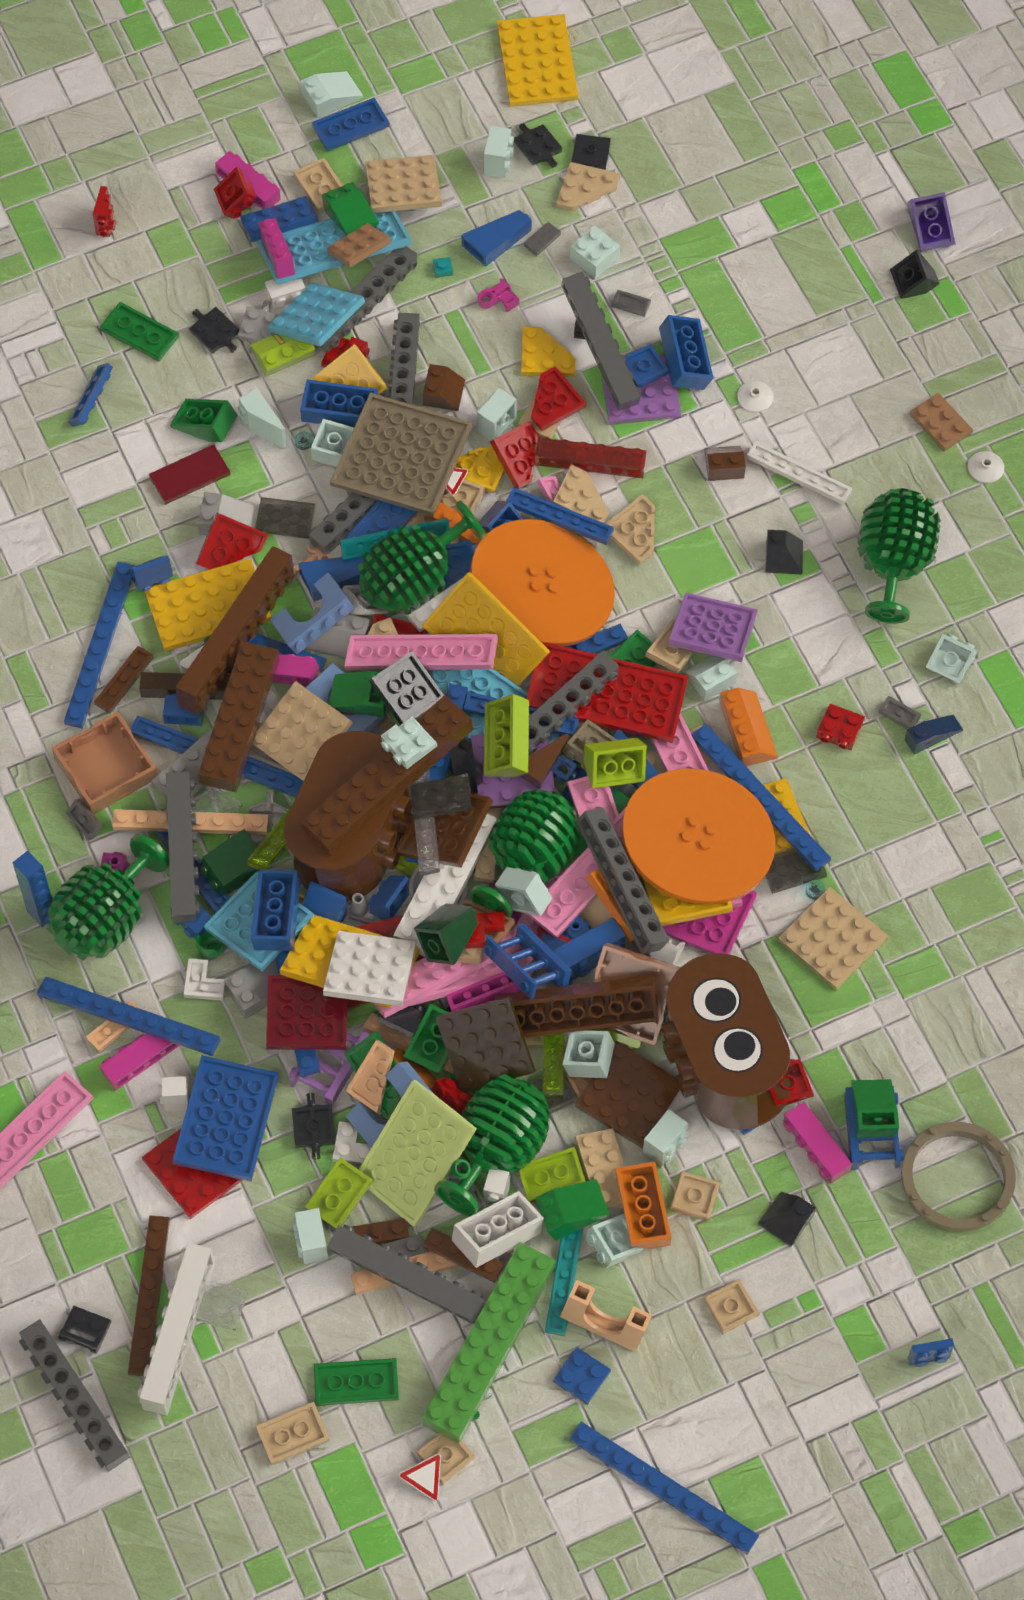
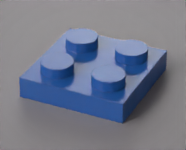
M652 344L625 356L626 367L628 371L632 372L633 382L639 388L669 374V369Z
M953 1338L912 1345L908 1355L909 1366L921 1367L927 1365V1362L932 1361L936 1363L946 1362L954 1349Z
M576 1347L553 1382L588 1405L610 1374L611 1369Z

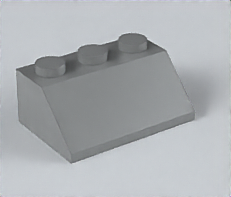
M315 607L312 618L318 614L321 608ZM347 614L307 646L306 650L346 658L350 636L368 635L370 620Z

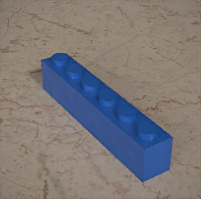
M26 851L12 863L26 910L41 927H44L46 924L51 923L47 910L53 899L43 866L29 851Z

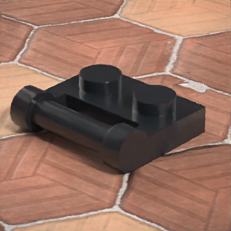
M73 1305L59 1333L58 1339L70 1341L88 1348L90 1352L97 1354L112 1321ZM72 1328L96 1339L90 1341L70 1333V1330Z

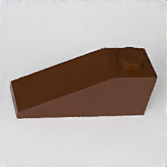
M565 734L531 754L528 758V773L520 775V778L540 788L564 750L570 735Z

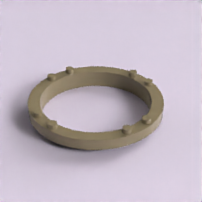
M945 1122L932 1126L922 1132L908 1148L901 1172L904 1193L913 1209L927 1222L939 1228L957 1232L977 1230L998 1219L1008 1207L1016 1183L1014 1163L1004 1144L988 1130L966 1122ZM959 1136L977 1141L992 1152L999 1162L1004 1179L1003 1192L995 1206L986 1213L974 1218L955 1219L943 1216L926 1205L917 1193L913 1182V1163L921 1150L931 1142L944 1137Z

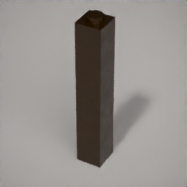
M141 672L139 687L141 697L165 698V695L176 694V686L185 673ZM230 675L227 676L224 682L220 683L215 696H211L209 700L223 699Z

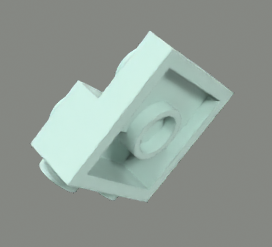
M948 633L947 636L942 634L926 665V669L960 684L967 669H969L974 660L977 650L974 649L975 646L965 641L963 644L957 641L958 638Z
M413 716L399 727L394 725L381 735V745L386 752L390 751L394 755L395 762L398 765L402 764L406 769L437 747V742Z
M625 1214L593 1225L587 1232L588 1244L591 1247L594 1246L597 1251L598 1261L601 1264L604 1263L606 1268L623 1262L626 1257L639 1253L644 1249L631 1246Z

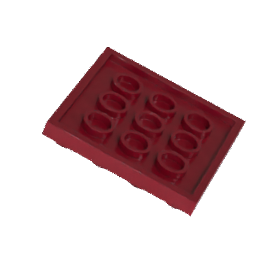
M268 975L266 1050H347V999L323 996L324 988L287 976Z

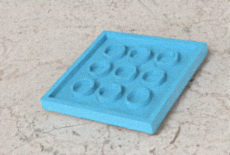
M311 283L267 327L271 333L321 347L365 303V300L361 295Z
M256 872L204 925V928L263 972L282 951L254 950L251 941L258 872ZM300 903L298 905L295 937L310 922V919L315 917L314 913Z

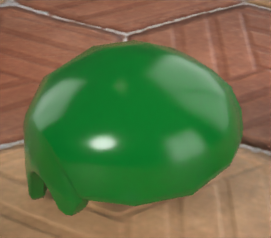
M208 931L202 936L198 934L196 937V947L200 955L205 958H216L226 950V945Z

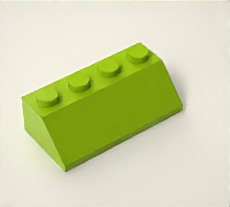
M511 694L485 703L484 776L516 777L528 773L529 700Z

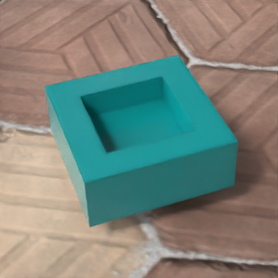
M450 257L433 259L435 278L453 275Z

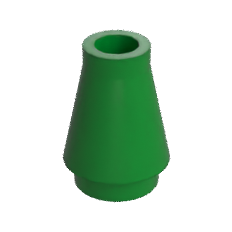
M464 1159L455 1160L451 1165L448 1176L452 1179L467 1178L471 1171L469 1163Z

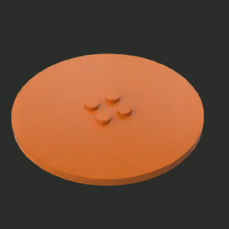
M524 519L504 523L486 534L487 537L480 541L471 560L470 573L541 643L559 646L578 644L594 636L608 620L615 598L613 578L601 555L589 542L578 534L551 522Z
M676 769L652 777L635 791L623 815L622 840L627 856L634 868L653 887L670 897L684 902L713 905L739 899L754 890L761 883L769 871L774 858V829L762 804L750 791L736 781L708 770Z

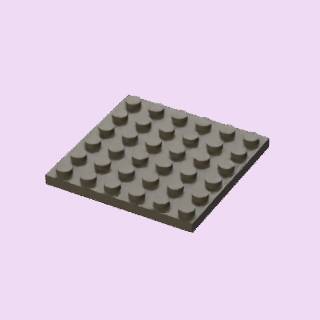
M370 393L330 480V486L434 516L473 424L466 420Z

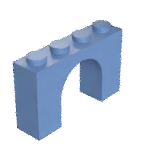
M329 573L314 583V586L323 598L322 607L316 616L305 622H296L291 614L283 608L270 619L284 641L296 655L355 609L352 602Z
M332 663L306 689L329 705L334 676L344 672ZM387 709L385 717L357 713L344 715L353 722L347 732L365 731L372 733L387 719Z
M408 1062L398 1063L385 1076L398 1091L401 1098L413 1080H417L431 1091ZM362 1102L358 1103L346 1115L348 1120L372 1148L387 1121L383 1120L378 1113Z

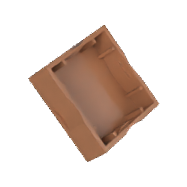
M118 711L95 723L88 730L76 734L52 747L54 759L84 804L93 814L100 812L146 786L158 776L157 768L143 747L136 742L132 731Z
M607 942L603 946L598 961L594 982L653 975L659 1021L608 1027L605 1029L616 1030L628 1037L656 1045L662 1032L661 1024L665 1023L668 1014L667 989L672 977L681 967Z

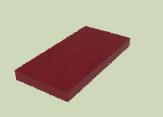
M213 444L150 473L149 478L166 505L231 475V472Z

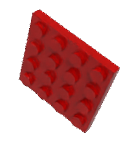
M180 1128L145 1154L142 1160L186 1215L192 1219L243 1180L172 1164L181 1132Z

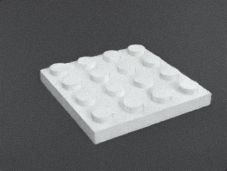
M338 931L323 989V996L403 1006L415 954L416 941Z

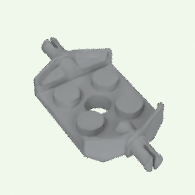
M267 790L266 801L249 807V814H268L269 817L268 829L272 831L271 835H249L266 857L263 870L267 869V860L269 858L279 856L285 849L284 824L288 816V810L274 802L275 791L271 790V796L270 790Z

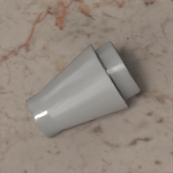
M356 893L352 897L349 911L351 914L360 917L368 912V904L362 894Z

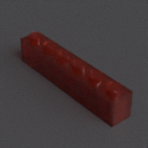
M538 437L535 466L569 470L572 464L586 472L644 478L647 450Z

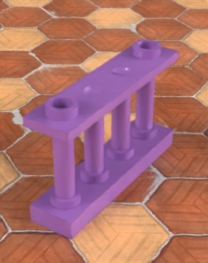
M363 1031L360 1036L356 1037L347 1032V1041L355 1047L370 1034ZM324 1050L343 1060L344 1063L341 1069H335L319 1061L320 1070L333 1076L334 1081L331 1085L326 1086L308 1076L302 1078L299 1074L298 1065L296 1068L293 1067L288 1078L290 1086L293 1088L300 1081L322 1092L325 1104H332L333 1106L354 1069L345 1057V1052L341 1050Z

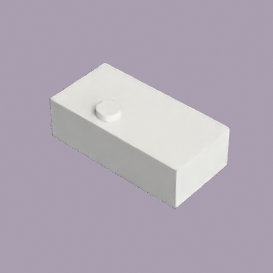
M518 1191L455 1224L452 1241L477 1268L518 1246L519 1242L524 1243L541 1234L544 1218Z

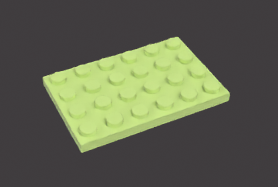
M413 1080L359 1168L361 1172L374 1180L368 1190L412 1226H417L436 1196L434 1191L435 1185L441 1180H446L452 1163L459 1159L477 1128L421 1083Z

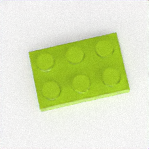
M575 1147L532 1160L519 1171L526 1197L530 1204L537 1202L536 1197L550 1190L586 1182Z
M340 1157L305 1208L308 1210L319 1208L321 1219L337 1229L338 1225L342 1226L374 1180Z

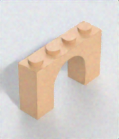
M576 1280L560 1317L635 1352L652 1315L634 1306L628 1317L617 1318L607 1315L592 1303L591 1298L595 1288Z

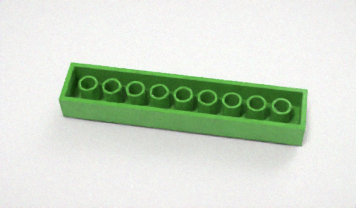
M519 1242L422 1417L423 1426L442 1434L456 1443H460L556 1268L555 1259Z

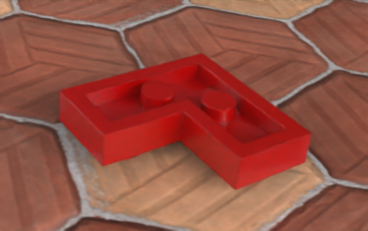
M476 913L478 925L465 949L484 948L485 933L505 932V913Z

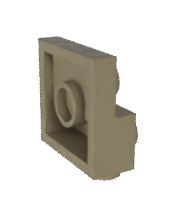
M587 720L566 743L564 752L568 759L581 763V767L586 771L584 765V744L615 741L616 739L590 720Z

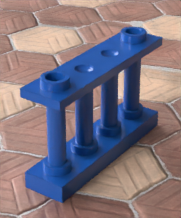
M524 923L517 926L515 937L503 942L496 943L490 936L486 937L483 952L530 999L534 998L538 985L551 980H555L560 986L569 984L572 970ZM517 944L521 945L524 949L511 955L504 950ZM528 956H531L536 961L523 967L516 962ZM540 968L547 972V974L534 979L528 974Z
M846 1087L844 1102L849 1159L852 1163L851 1170H858L860 1163H863L865 1160L894 1159V1167L899 1168L900 1162L904 1160L903 1149L899 1148L898 1133L896 1137L856 1138L852 1087ZM894 1093L896 1104L898 1105V1093ZM864 1141H892L893 1151L863 1152L862 1150L859 1151V1144Z

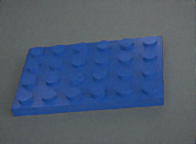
M201 1055L172 1164L252 1182L279 1073Z

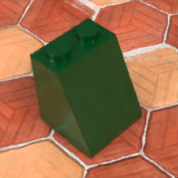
M243 829L203 856L199 869L201 874L210 882L212 889L221 897L241 888L256 872L259 873V870L263 868L266 857L246 830Z
M444 904L414 927L427 961L454 965L475 931L478 921L472 906Z

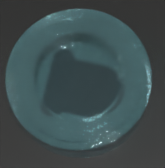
M305 431L299 432L295 436V446L300 450L311 448L313 444L312 435Z
M810 880L806 884L805 893L810 899L817 900L825 892V885L820 880Z

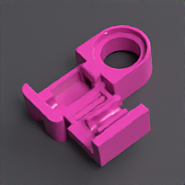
M500 278L499 284L491 289L486 288L478 294V304L481 308L487 309L498 303V301H502L506 312H509L519 305L520 302L519 298L511 291L510 284H506L505 280ZM484 297L490 298L488 302L481 301Z

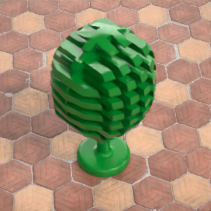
M905 488L890 489L875 498L864 509L859 529V547L857 550L859 556L862 557L864 555V561L867 562L864 564V568L869 571L874 569L875 573L879 574L878 577L886 579L884 600L867 604L865 615L883 623L896 624L909 620V610L905 606L895 603L898 581L908 580L915 575L917 576L925 567L931 564L936 558L937 543L939 542L938 534L941 527L939 522L941 520L939 513L935 514V509L932 508L934 501L929 498L923 501V496L919 495L921 493Z
M461 500L456 503L455 507L462 520L438 537L430 531H421L417 524L411 525V530H407L403 525L396 526L399 533L389 530L387 538L381 536L378 538L377 545L374 543L369 545V554L367 551H363L361 556L364 559V563H360L357 568L360 573V590L368 603L380 610L381 608L386 609L391 616L396 615V610H401L407 615L411 614L409 607L417 610L421 607V602L426 604L430 601L429 597L431 595L435 597L439 594L437 591L439 586L442 590L445 588L444 576L447 577L450 573L447 566L448 553L445 546L468 529L479 539L487 537L481 524Z
M529 790L517 795L501 812L493 827V831L489 835V849L503 872L506 867L519 868L529 872L534 871L540 875L542 882H546L554 878L570 861L578 847V841L581 840L582 832L576 822L578 819L576 812L563 796L553 791ZM479 885L471 890L470 899L473 903L496 912H504L506 916L511 917L513 913L512 906L500 894L496 886L492 889Z
M135 834L130 840V849L136 859L124 872L120 869H110L112 866L106 862L101 868L93 867L94 865H86L65 881L60 889L57 890L47 910L49 921L51 922L47 930L54 935V941L68 954H77V957L83 961L88 956L103 958L120 946L128 938L129 934L132 933L142 913L140 903L138 902L142 894L138 889H135L133 879L144 867L155 872H163L170 865L166 852L157 842L146 835Z
M506 1074L495 1078L496 1080H491L479 1089L466 1104V1108L461 1116L477 1128L462 1152L463 1157L471 1164L470 1174L467 1178L461 1179L459 1184L441 1180L434 1187V1191L440 1200L453 1210L468 1216L476 1214L479 1209L478 1202L468 1191L481 1172L488 1173L489 1170H503L509 1172V1176H511L512 1173L520 1171L526 1164H529L542 1149L550 1124L548 1103L544 1094L533 1084L525 1080L513 1079Z

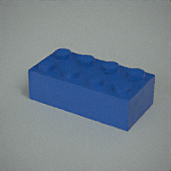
M668 315L659 326L672 387L704 390L713 380V373L700 319Z
M307 379L300 408L301 421L321 424L322 420L326 419L354 428L369 394L378 395V389Z
M259 870L251 933L254 950H294L301 887L298 870Z
M613 917L553 950L572 970L568 985L578 977H585L592 969L597 967L603 946L607 942L625 948L626 935ZM552 980L556 987H560L555 980Z

